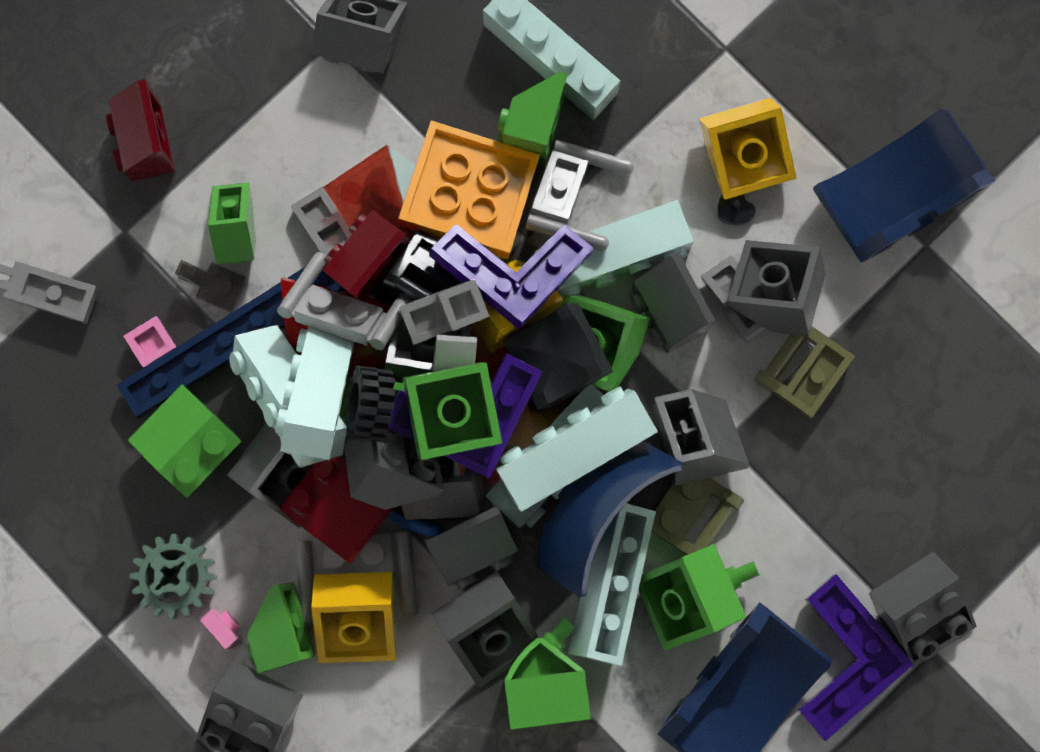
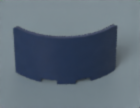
M940 109L878 152L847 170L816 184L813 187V191L862 263L888 250L906 235L910 237L933 223L934 219L931 216L933 213L938 217L950 208L958 207L995 182V179L947 109Z
M642 441L563 487L557 496L561 499L553 512L551 520H546L544 523L538 549L537 567L576 596H586L589 572L595 551L615 515L635 494L647 485L664 476L682 471L683 462Z
M759 602L731 633L729 642L717 657L713 655L696 677L698 682L684 698L679 700L657 734L679 752H760L790 711L830 668L832 660Z

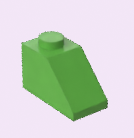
M249 182L212 186L208 227L216 264H241L248 260H255L256 237Z
M294 582L276 584L270 587L247 634L249 641L248 655L251 663L256 666L258 674L315 657Z

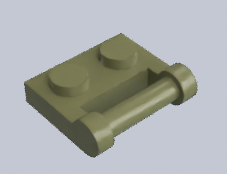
M812 326L809 336L790 334L765 371L760 370L754 381L760 387L773 393L802 415L811 419L855 356ZM805 340L809 341L814 345V348L786 386L778 380L779 376Z
M712 478L676 486L672 483L655 509L656 513L651 532L683 554L689 555L713 543L734 509L737 511L740 509L744 499ZM711 495H713L721 502L694 544L684 539V536Z

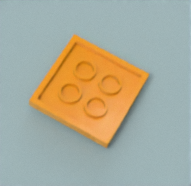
M431 120L397 225L415 231L420 229L431 236L442 238L457 224L495 256L508 259L540 154Z

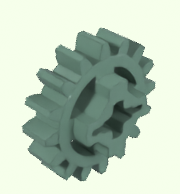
M171 534L169 543H166L163 537H156L155 543L157 547L152 548L144 545L142 549L147 556L144 559L134 558L133 560L140 567V570L130 574L131 579L139 580V586L135 587L132 593L145 596L140 603L142 608H147L152 604L155 605L153 608L154 616L160 617L166 609L168 619H176L178 610H181L185 617H189L192 615L191 605L194 604L198 608H203L205 603L201 596L203 594H214V591L207 584L208 581L217 579V575L208 573V568L215 564L214 559H203L202 556L207 548L201 545L193 549L194 539L191 537H187L182 544H180V537L177 534ZM175 550L186 553L177 560H170L164 555L166 552ZM152 567L154 569V582L150 585L149 573ZM198 568L199 574L197 586L193 584V571ZM169 569H180L177 575L180 580L179 584L167 583L170 579V575L167 573ZM170 593H177L184 600L177 603H168L162 599Z

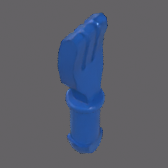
M394 509L386 517L402 525V530L408 529L431 538L443 533L442 526L426 519L406 520L405 516L399 514Z

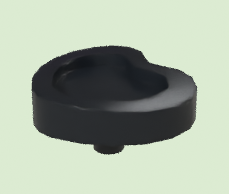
M744 194L725 200L721 195L717 206V216L721 222L739 226L749 223L755 216V206L745 199Z

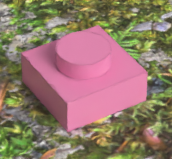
M157 316L124 335L143 368L177 347Z
M211 609L200 619L224 649H232L243 639L237 632L241 628L240 624L227 610L221 614L219 610Z

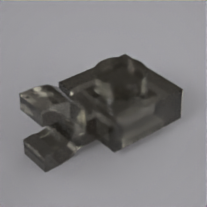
M181 260L175 271L178 279L200 287L196 294L197 299L229 313L233 312L247 282L245 276L211 262L208 271L205 272Z

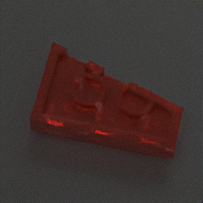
M385 145L323 187L349 228L362 213L368 216L374 210L406 234L410 241L412 240L411 229L397 225L404 201L388 145Z

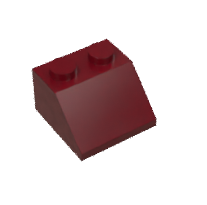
M146 79L137 80L109 100L111 113L106 114L109 132L111 136L116 135L118 149L113 150L117 169L119 172L123 171L131 181L175 172L161 101Z
M374 210L368 216L362 213L349 229V232L352 233L350 238L343 246L339 243L336 244L324 259L327 266L323 271L354 297L363 302L389 273L410 243L406 234Z
M338 456L315 463L281 506L280 510L351 564L393 508L385 510L351 498L346 461Z

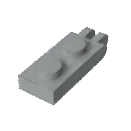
M15 261L13 268L0 264V273L10 276L8 282L0 280V289L4 290L3 298L77 322L88 323L99 292L98 287Z

